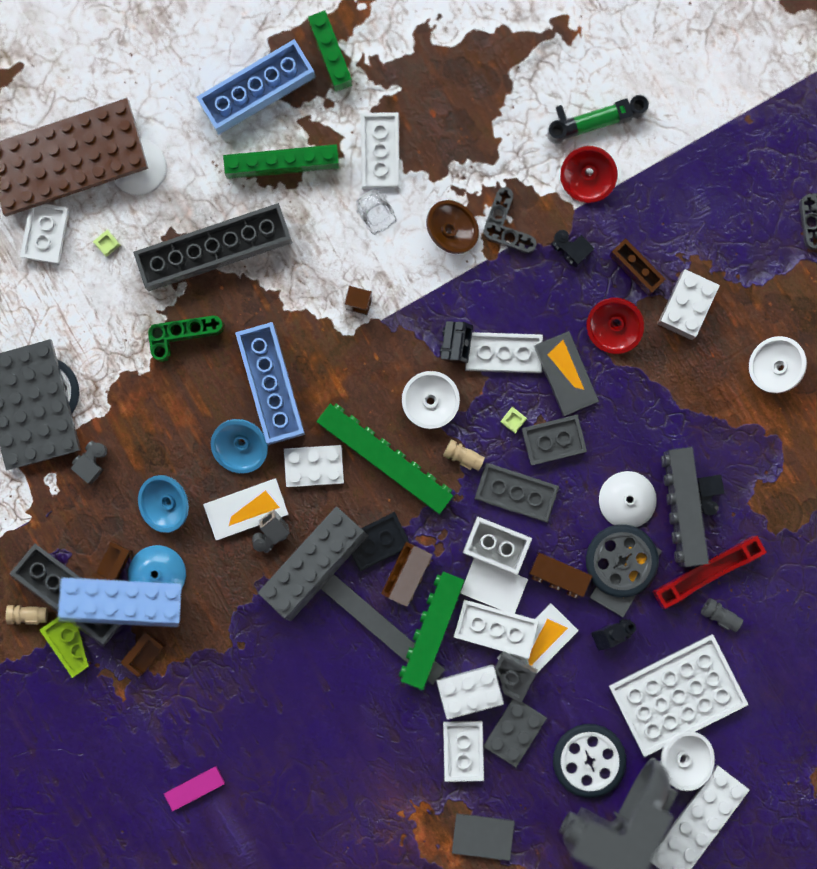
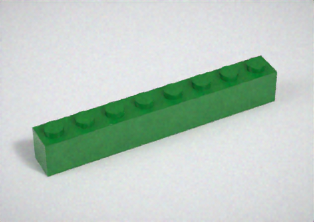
M331 403L316 421L319 425L436 513L440 514L453 497L451 494L452 490L445 484L442 486L435 482L437 478L429 472L425 475L420 471L421 466L414 461L409 463L405 460V454L398 449L393 451L389 448L391 445L383 438L377 439L374 436L375 432L367 426L365 429L359 425L360 421L353 415L350 417L343 413L345 409L337 403L334 406Z

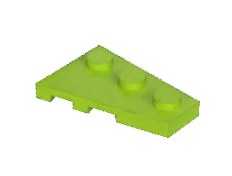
M57 617L40 629V632L72 678L89 667L80 632L71 622L59 621Z

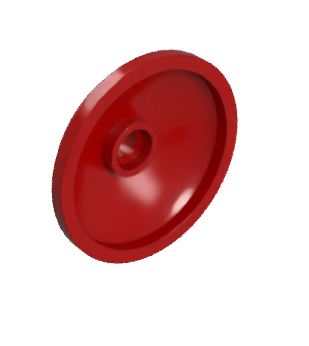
M583 146L573 150L563 161L560 171L561 183L567 194L575 200L585 203H593L606 198L613 191L618 177L617 165L612 156L605 150L595 146ZM591 168L593 173L589 174L586 170Z
M608 298L597 303L590 311L587 318V332L593 344L602 351L621 354L632 350L640 342L644 333V319L639 309L628 300ZM614 320H619L621 324H615Z

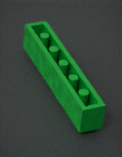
M337 144L223 155L224 173L227 179L340 168Z
M442 572L441 576L437 574L433 584L437 587L434 594L430 592L427 604L430 605L427 612L423 611L420 618L422 626L420 630L416 629L413 640L416 642L413 648L409 647L406 658L409 660L407 665L401 668L399 677L402 679L400 682L421 690L424 689L465 581L464 579L446 572Z

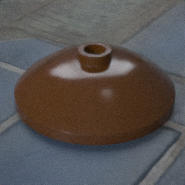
M443 200L436 203L427 214V231L439 248L448 253L463 254L475 246L479 236L478 224L471 211L464 205L452 200Z

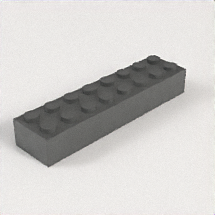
M277 203L134 251L133 253L144 286L148 291H152L291 244L292 240L281 207Z

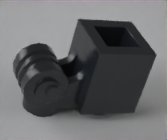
M557 231L551 246L557 252L560 250L565 255L564 259L569 265L577 267L593 252L594 247L582 235L574 242H569L567 231Z
M715 475L697 478L701 511L705 515H714L718 512L719 507L716 502L712 501V497L725 494L722 476Z
M621 619L619 623L604 626L592 632L591 635L598 651L612 648L626 641L625 637L630 638L636 632V625L630 619Z

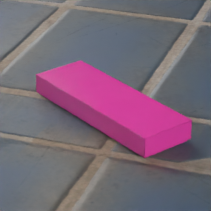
M217 766L165 792L164 795L172 811L224 785L225 781Z

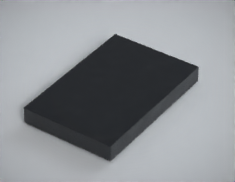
M393 512L361 528L369 536L351 555L361 572L401 552L405 543L410 542L396 513Z

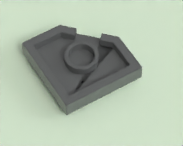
M505 651L501 654L494 669L496 675L501 680L504 694L522 703L538 672L534 667Z

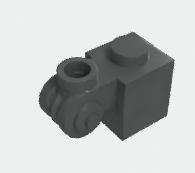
M93 440L86 445V452L82 456L78 455L73 460V466L70 468L88 484H92L104 471L96 463V458L105 457L108 451L105 445L96 443Z
M274 509L259 520L260 529L264 534L256 533L253 535V548L256 551L267 553L273 548V544L281 542L288 537L290 533L289 526Z

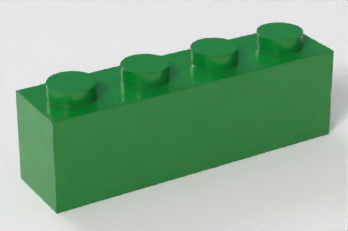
M323 10L307 16L334 91L338 92L353 86L352 78L326 11Z

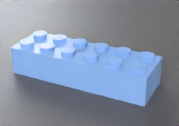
M294 39L196 98L219 135L315 78V73Z
M273 322L236 332L266 444L271 445L305 435Z
M62 578L58 618L62 622L178 627L181 584Z

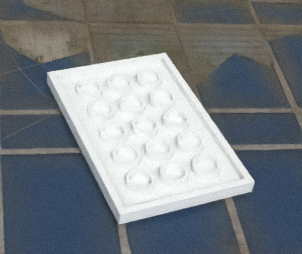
M713 634L609 685L644 757L665 747L674 735L684 731L695 732L748 705Z

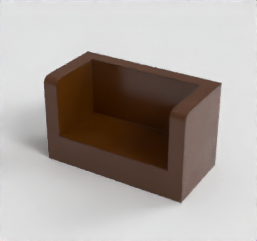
M349 286L344 303L345 309L368 315L373 298L372 291Z
M109 541V547L97 571L93 572L92 576L99 580L118 581L133 551L114 541Z
M147 631L120 663L137 677H140L166 645Z

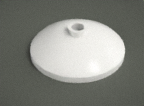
M145 139L140 140L149 169L113 180L118 188L128 194L144 195L154 191L162 183L166 174V160L163 153L154 143Z
M772 337L763 341L755 348L749 361V372L753 382L759 388L769 393H783L791 390L802 380L807 368L804 350L797 342L787 337ZM784 365V369L779 371V367Z
M436 371L422 372L411 378L402 394V406L406 416L415 425L426 429H435L448 424L454 418L459 408L460 397L455 383L448 376ZM428 398L434 399V403L432 405H429L427 403Z
M625 471L614 474L605 481L599 493L600 510L606 520L613 525H630L637 528L645 524L652 517L656 508L657 498L653 485L647 478L636 472ZM628 496L633 498L632 503L626 501Z
M684 731L674 735L667 742L662 752L661 764L668 771L673 787L684 791L698 789L708 781L714 769L715 756L710 742L703 735L692 731Z

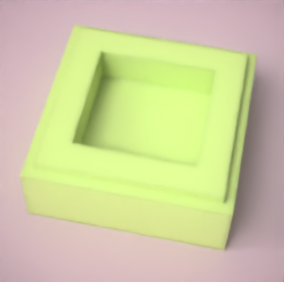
M108 230L93 241L106 257L120 246V243Z
M511 407L500 423L513 433H516L527 418Z

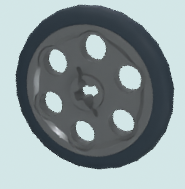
M614 525L607 527L592 539L586 554L587 572L592 575L591 580L593 584L607 595L617 598H628L638 595L651 585L657 575L659 558L656 546L644 531L634 526ZM628 537L634 540V546L631 549L624 546V540ZM608 540L615 543V549L611 552L605 549V543ZM638 553L646 555L645 563L639 564L636 561ZM631 554L625 561V566L622 564L616 566L619 562V556L624 558ZM602 558L608 561V567L604 570L598 567V561ZM632 571H637L640 575L639 580L636 582H632L629 579V574ZM615 573L621 578L617 585H613L610 582V576Z

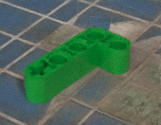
M218 316L154 324L148 330L151 355L157 361L165 362L171 356L169 342L219 335L224 331L225 325ZM214 321L219 324L214 330L212 327H205L204 322L207 326L213 325ZM194 324H200L201 329L200 331L193 333L191 330L192 326ZM179 326L182 328L181 333L177 336L173 335V329ZM161 329L163 331L162 336L154 338V332ZM159 348H165V354L162 357H157L156 355Z

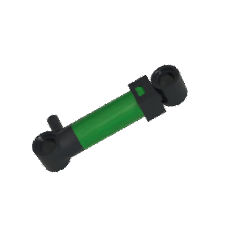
M636 95L631 99L630 103L628 98L616 101L614 105L569 119L566 118L563 106L558 105L555 109L559 120H555L550 124L547 137L549 141L557 144L565 139L616 123L618 125L631 121L632 118H641L649 107V101L643 95ZM634 104H640L643 109L636 110ZM560 129L562 134L557 136L552 130Z

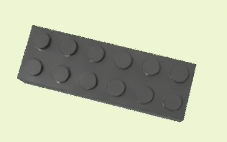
M693 447L663 452L664 456H661V464L666 470L664 484L668 486L669 494H666L667 505L671 506L669 522L670 525L673 524L674 528L671 537L673 544H676L677 550L674 552L675 562L682 567L709 564Z
M336 506L261 588L258 594L282 617L292 621L369 535Z
M37 544L30 548L10 572L12 579L57 613H59L61 579H82ZM71 622L102 647H105L122 625Z

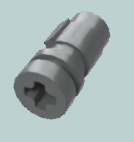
M712 598L706 601L701 610L703 616L709 617L712 621H717V625L726 630L730 629L737 632L743 623L742 618L723 608L721 603H717Z

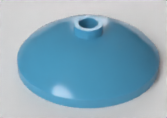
M232 419L223 422L216 428L211 438V450L217 462L225 469L235 473H249L258 469L265 461L268 453V444H266L263 432L256 425L246 420Z
M157 475L146 480L140 488L138 495L139 510L143 519L151 528L159 532L168 533L179 529L184 524L188 516L189 504L184 489L176 480L165 475Z
M161 545L149 546L139 551L132 559L128 570V580L131 582L181 584L182 590L186 580V568L180 555L173 549ZM153 571L158 572L157 578L152 577Z

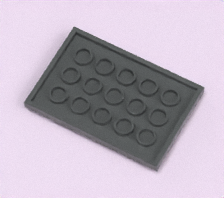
M51 339L0 353V449L6 471L81 451Z

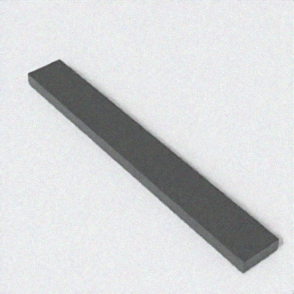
M333 574L321 589L408 663L409 659L406 658L409 647H414L415 643ZM435 660L427 678L432 684L445 670Z

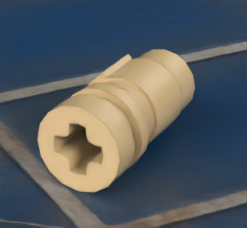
M451 439L443 456L448 459L452 458L454 462L455 460L459 461L460 465L470 470L473 468L479 471L485 457L473 450L462 447L463 444H457L456 441Z
M7 605L6 624H15V622L16 624L26 623L28 625L47 623V607H22L21 605L15 607V605Z

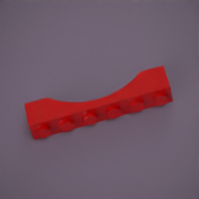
M751 536L709 559V564L699 565L652 592L660 607L666 609L711 581L755 560L767 552L758 536Z

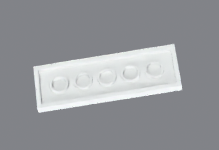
M716 765L708 781L699 788L665 834L651 863L659 869H692L749 792V789Z

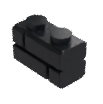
M446 321L442 331L444 337L443 345L440 347L442 360L468 363L473 325L466 322Z

